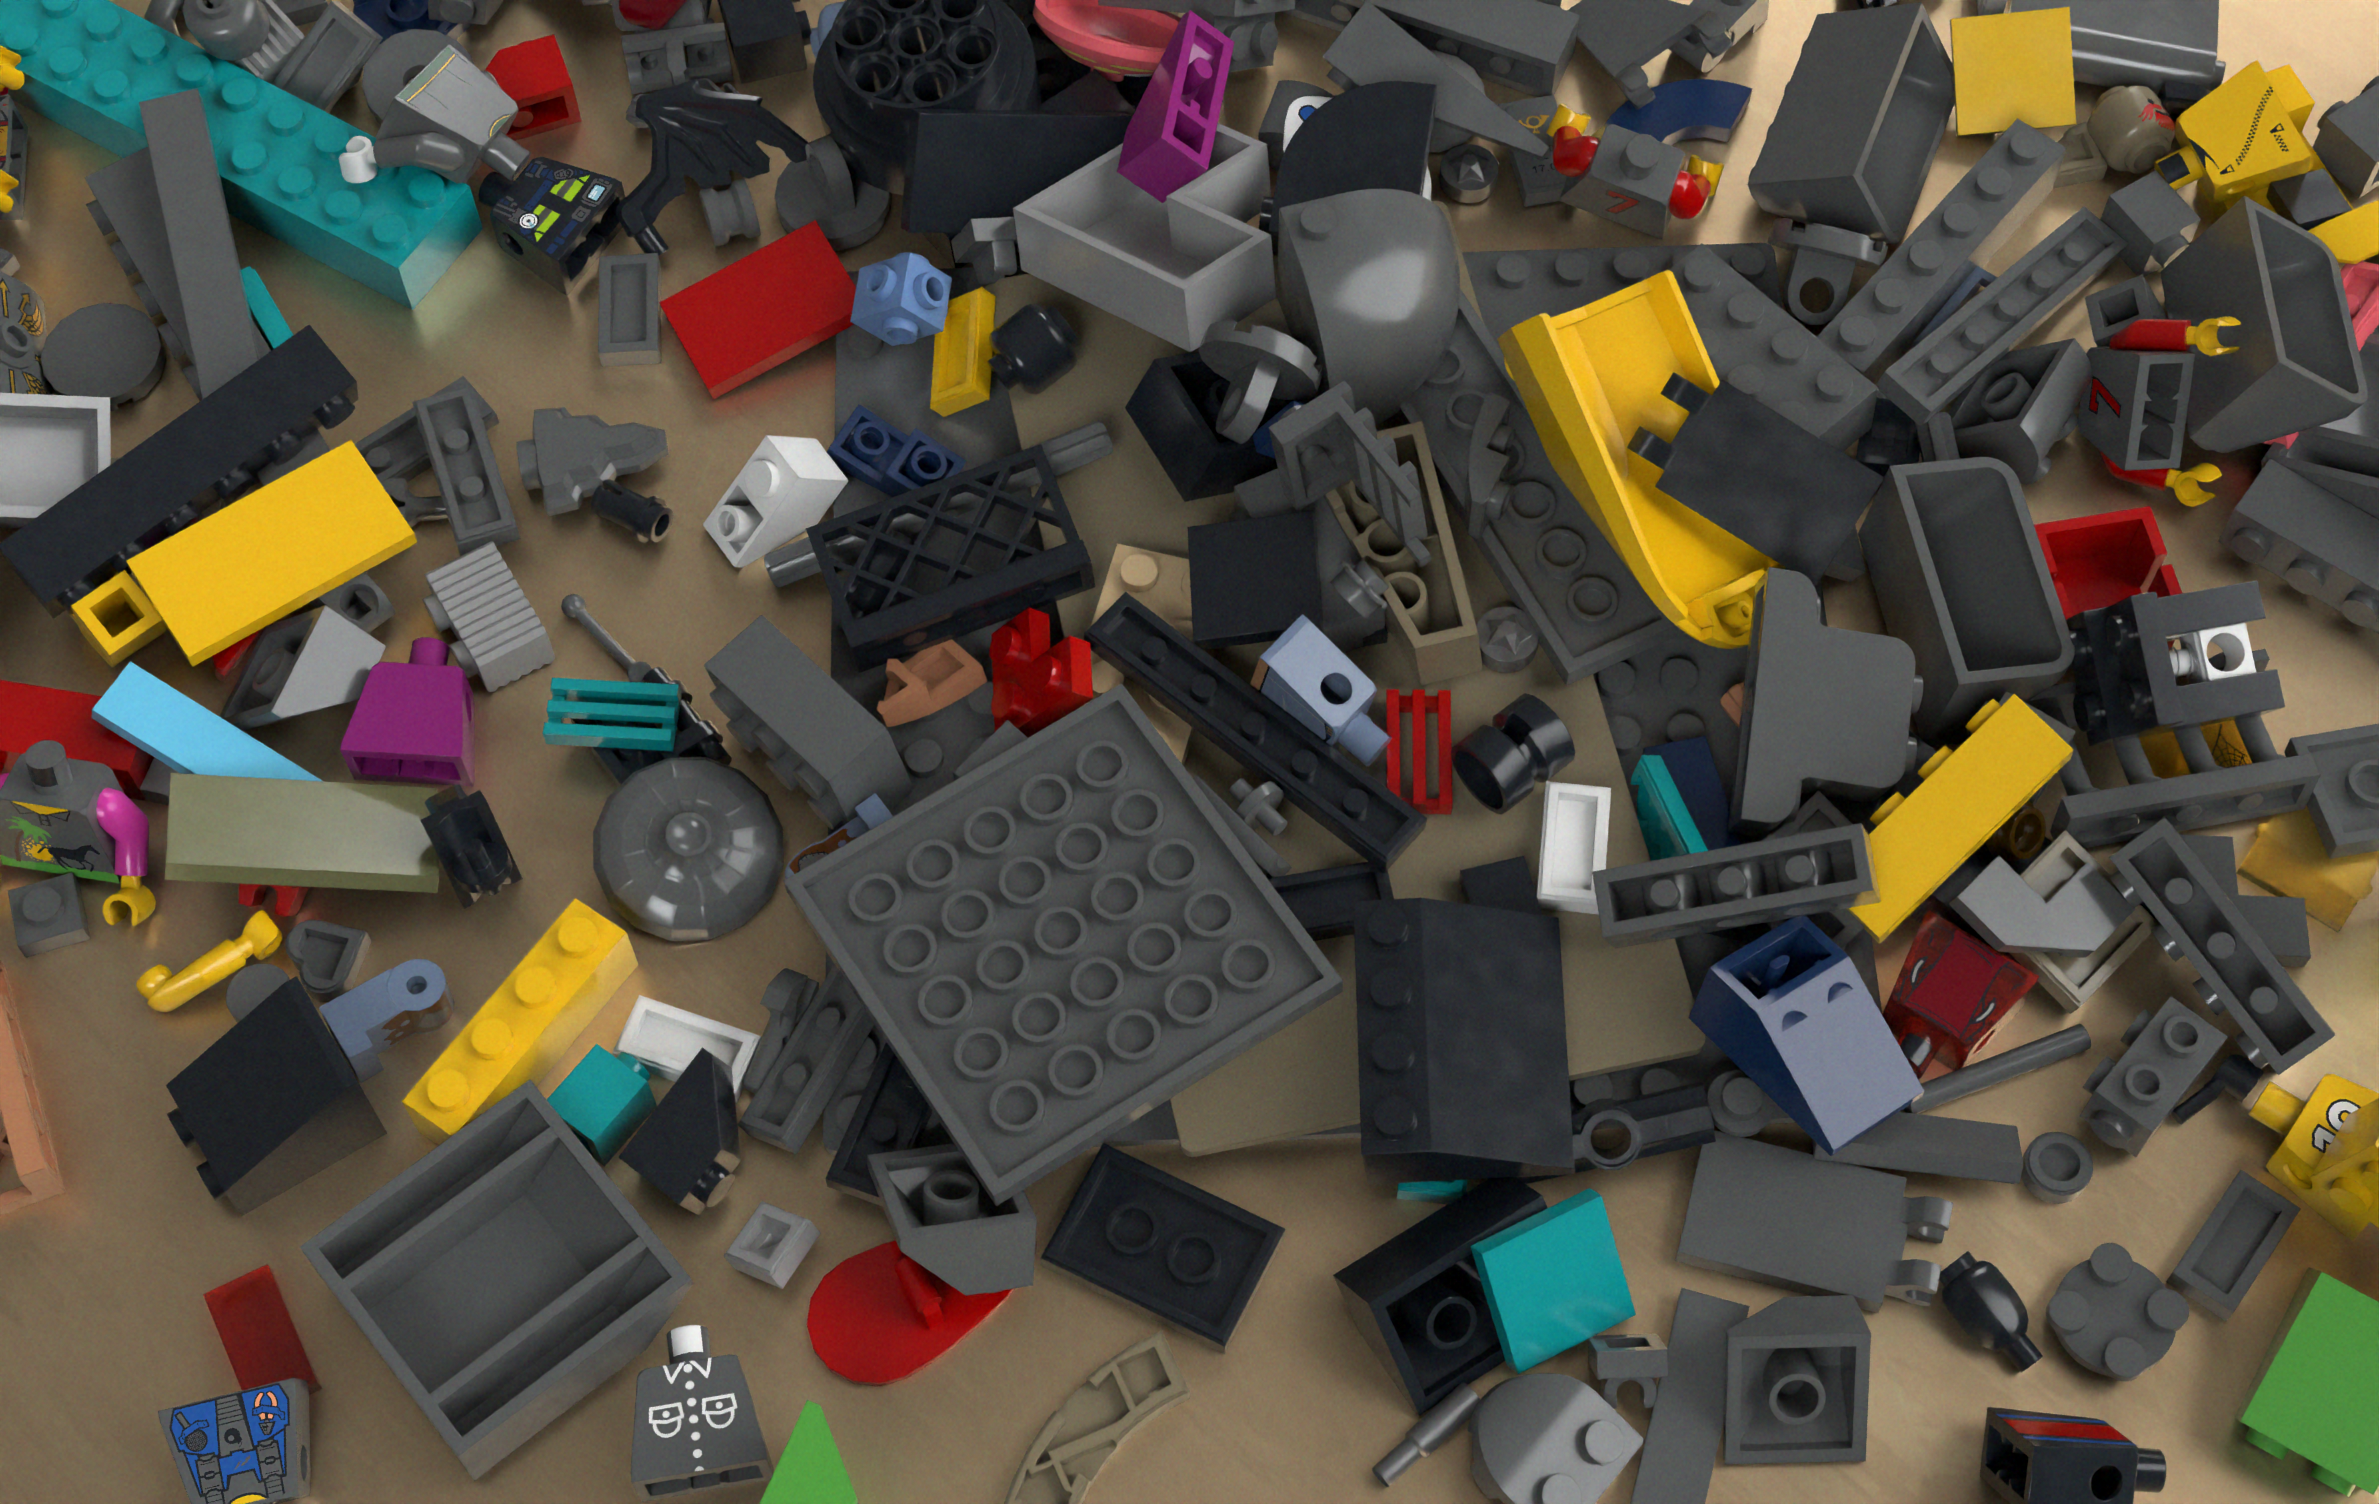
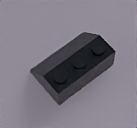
M1516 1177L1487 1179L1333 1275L1358 1331L1413 1411L1418 1415L1423 1414L1440 1403L1462 1382L1468 1385L1505 1361L1470 1246L1547 1209L1543 1196Z

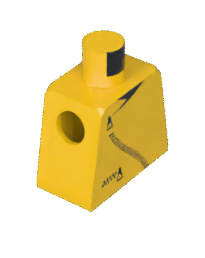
M2256 60L2188 108L2176 119L2175 136L2181 149L2155 161L2154 167L2175 191L2199 179L2209 199L2213 203H2219L2269 187L2271 182L2307 173L2311 154L2260 63Z

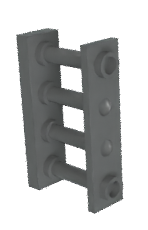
M2266 650L2252 651L2256 673L2265 671L2270 660ZM2224 652L2208 659L2213 667L2223 671L2225 667ZM2178 676L2175 679L2177 687L2189 685L2188 678L2182 679ZM2076 682L2059 685L2055 683L2026 702L2068 727L2078 726L2073 710L2074 697L2078 694ZM2261 715L2234 720L2253 764L2230 768L2216 765L2201 728H2188L2173 732L2191 773L2190 775L2167 779L2154 776L2139 738L2112 742L2129 785L2105 790L2092 787L2074 739H2072L2070 746L2074 750L2071 759L2058 771L2067 796L2061 798L2050 834L2054 840L2066 830L2083 848L2128 841L2136 834L2145 832L2164 817L2179 832L2303 810L2321 774L2312 753L2287 758L2284 755H2278Z

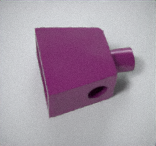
M430 637L417 638L412 642L408 663L379 662L371 668L340 747V751L354 780L474 786V696L464 669L447 665L450 647L445 642Z

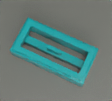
M552 678L550 688L552 700H548L546 710L549 718L548 723L544 722L542 733L546 744L673 751L682 697L679 684ZM564 718L602 720L606 724H627V722L663 724L662 729L564 723Z

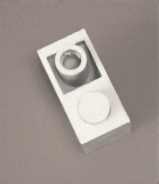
M766 435L703 523V526L732 565L743 568L806 531V528L817 525L849 480L817 439Z

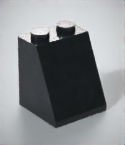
M297 976L282 984L166 1085L178 1107L167 1113L171 1124L186 1148L198 1143L207 1159L204 1163L196 1166V1169L208 1191L216 1202L228 1196L241 1216L387 1134Z

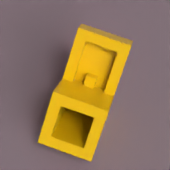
M125 570L115 574L97 587V589L71 605L74 614H69L79 626L82 635L111 667H115L167 631L165 623L154 606Z

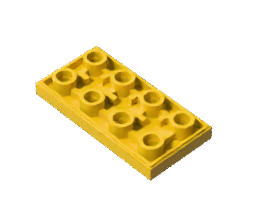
M349 440L126 560V562L193 667L417 543L415 533L352 440Z

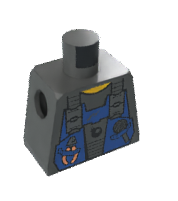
M291 1378L158 1411L160 1424L191 1504H279L310 1496V1417L307 1380Z

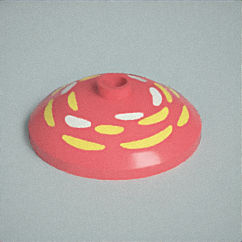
M1035 0L1033 16L1040 29L1066 55L1091 67V71L1096 69L1107 81L1114 82L1123 81L1124 76H1153L1181 18L1167 11L1099 6L1098 0Z

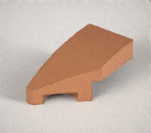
M952 639L918 652L903 664L898 659H888L885 670L888 678L884 701L878 702L877 712L881 722L886 727L901 725L930 715L951 705L985 684L987 679L983 667Z

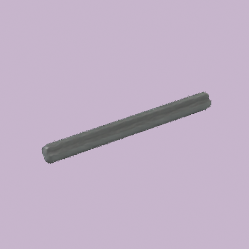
M1099 420L1034 445H1042L1054 477L1107 456L1113 451V444L1106 426ZM1034 467L1011 475L1003 492L1013 494L1040 483L1041 480L1036 468ZM994 482L986 485L992 487ZM969 492L961 493L951 498L944 513L956 517L981 507L985 499ZM934 504L928 505L930 508L934 506ZM910 513L893 518L885 534L889 535L891 531H896L905 536L912 535L921 531L926 520ZM848 534L825 542V546L830 558L845 562L860 556L867 541ZM809 537L767 553L764 556L766 570L776 587H783L821 571Z

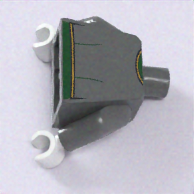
M448 44L394 97L375 137L377 140L374 146H372L370 139L367 137L355 136L346 145L347 153L341 154L338 159L344 180L350 183H363L373 179L377 175V165L381 169L412 165L433 170L455 183H466L484 163L508 180L513 181L526 165L531 152L506 135L519 111L517 103L501 89L497 80L490 72L480 71L457 49Z

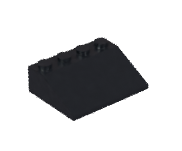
M1421 897L1353 902L1361 1155L1368 1185L1575 1174L1559 918Z

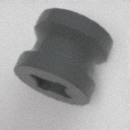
M744 178L733 181L729 189L717 192L712 188L699 190L702 209L715 248L727 245L730 238L743 234L748 238L761 235L753 200Z

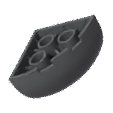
M1366 189L1336 194L1279 208L1277 298L1292 338L1307 346L1317 357L1315 365L1323 367L1324 374L1318 390L1314 394V398H1317L1345 380L1352 389L1356 413L1367 407L1374 417L1376 426L1400 411V403L1412 395L1422 384L1426 387L1442 364L1449 350L1450 339L1458 315L1460 268L1457 248L1449 221L1444 212L1429 199L1402 190Z

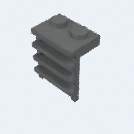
M1345 380L1309 403L1290 408L1280 417L1278 422L1268 427L1284 495L1297 512L1351 479L1419 566L1422 567L1431 561L1430 553L1420 542L1428 534L1417 469L1410 460L1399 467L1395 442L1388 433L1377 439L1374 417L1367 407L1356 413L1352 389Z

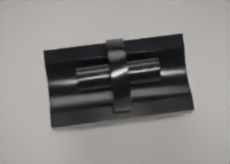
M453 785L425 801L430 815L420 821L464 909L475 904L483 893L488 896L496 895L502 889L503 884H513L523 879L489 804L480 790L467 796L460 785Z

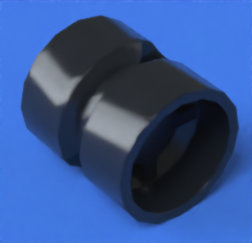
M1524 693L1493 716L1492 726L1483 724L1453 746L1451 758L1457 774L1469 792L1490 811L1504 814L1533 792L1534 781L1543 783L1549 780L1574 760L1576 752L1569 732L1556 713L1539 698Z

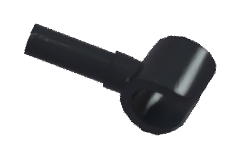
M2230 1055L2222 1063L2211 1080L2205 1083L2202 1089L2177 1106L2171 1114L2182 1125L2216 1100L2223 1090L2242 1103L2257 1084L2264 1071L2242 1055Z

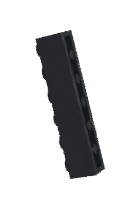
M307 325L0 543V551L8 565L53 619L65 610L68 614H74L71 605L97 589V587L123 570L129 575L132 574L126 560L160 543L168 536H173L203 520L202 512L221 498L224 502H230L241 496L253 485L255 481L253 478L254 474L271 462L279 466L291 460L305 446L303 439L322 425L326 430H329L346 420L355 410L353 403L358 400L357 381L314 329Z

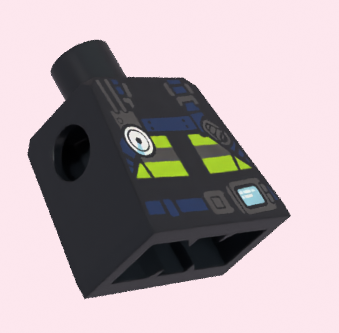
M542 156L532 159L517 179L513 181L508 180L496 171L490 172L484 178L479 189V201L492 208L490 219L497 242L503 251L567 296L623 228L616 216V207L625 198L621 181Z

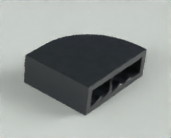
M1383 81L1366 84L1335 96L1316 109L1301 124L1291 138L1282 157L1274 197L1264 196L1262 200L1259 230L1271 235L1272 253L1274 256H1278L1279 208L1336 194L1366 189H1395L1423 196L1436 111L1437 85L1410 81Z

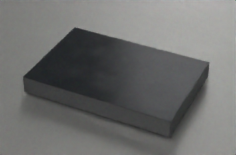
M1103 1143L1040 1259L1041 1266L1225 1354L1285 1238L1286 1229Z

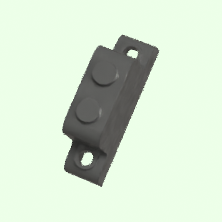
M1769 567L1755 585L1728 823L1729 833L1756 837L1763 836L1774 830L1782 821L1794 822L1799 810L1801 793L1814 795L1819 790L1826 797L1858 802L1874 801L1896 784L1903 775L1910 776L1915 766L1917 740L1914 737L1908 736L1911 713L1916 714L1921 704L1923 677L1922 675L1915 674L1916 662L1912 649L1908 644L1896 637L1822 625L1819 622L1821 599L1817 596L1815 586L1807 576L1797 571Z

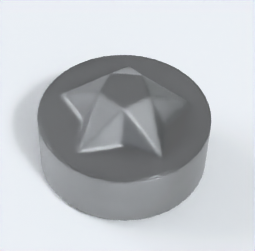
M1464 144L1450 149L1443 156L1440 165L1439 183L1447 196L1462 203H1476L1488 198L1494 192L1498 177V163L1490 151L1478 145Z
M1498 607L1486 612L1480 618L1476 627L1479 635L1481 659L1485 666L1498 672L1510 673L1519 671L1532 662L1536 655L1539 634L1524 611L1514 607Z

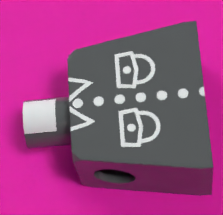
M688 1325L669 1331L666 1336L670 1365L644 1369L639 1372L637 1377L630 1473L631 1483L641 1501L646 1502L770 1480L774 1473L773 1464L738 1356L729 1354L711 1357L709 1331L705 1326Z

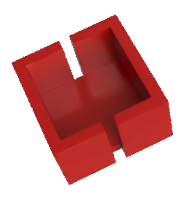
M2150 506L2034 524L2065 619L2083 611L2109 607L2125 598L2142 593L2156 592L2157 598L2183 594L2172 564L2162 566L2168 553ZM2175 640L2167 641L2169 651Z

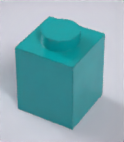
M598 1044L589 1051L547 1098L550 1105L588 1152L604 1167L657 1107L648 1083L651 1075L646 1068L629 1054L620 1052L617 1057H614Z

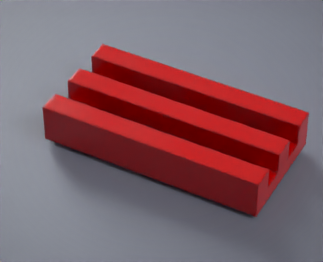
M1386 689V732L1392 737L1386 747V788L1400 797V713H1412L1413 798L1401 799L1421 814L1451 815L1453 805L1451 690H1438L1437 696H1425V690L1412 689V696L1399 695V689ZM1425 713H1437L1438 798H1426Z

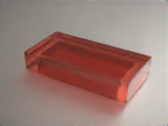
M268 1264L203 1294L242 1390L291 1378L307 1380L309 1395L322 1389L276 1276Z

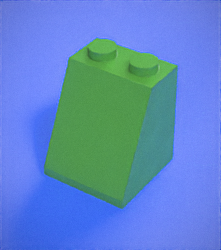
M2308 1267L2235 1417L2250 1427L2244 1437L2245 1440L2281 1460H2284L2289 1449L2316 1463L2310 1476L2350 1497L2355 1486L2362 1488L2374 1495L2379 1486V1302L2322 1271Z

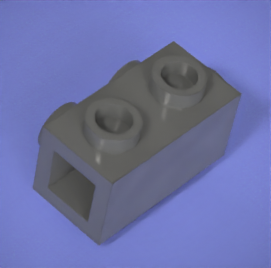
M2170 996L2155 1016L2144 1009L2120 1040L2130 1048L2118 1062L2106 1056L2084 1084L2083 1088L2091 1093L2092 1096L2080 1117L2090 1124L2093 1132L2103 1142L2115 1148H2124L2137 1157L2205 1071L2228 1036L2172 996Z

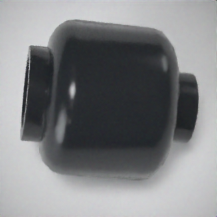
M1028 304L990 333V345L996 355L990 358L987 363L1008 390L1018 384L1027 393L1039 394L1074 368L1077 362L1074 348L1080 344V341L1070 325L1054 306L1050 305L1044 310L1037 304Z

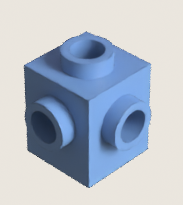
M911 252L899 253L893 258L862 267L859 270L850 322L891 346L912 344L919 338L943 332L948 313L947 305L952 277L930 265L929 260L924 256Z

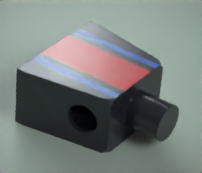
M1987 1407L1980 1477L2010 1504H2133L2135 1491L2159 1493L2165 1485L2166 1461L2160 1449L2137 1448V1445L2103 1420Z

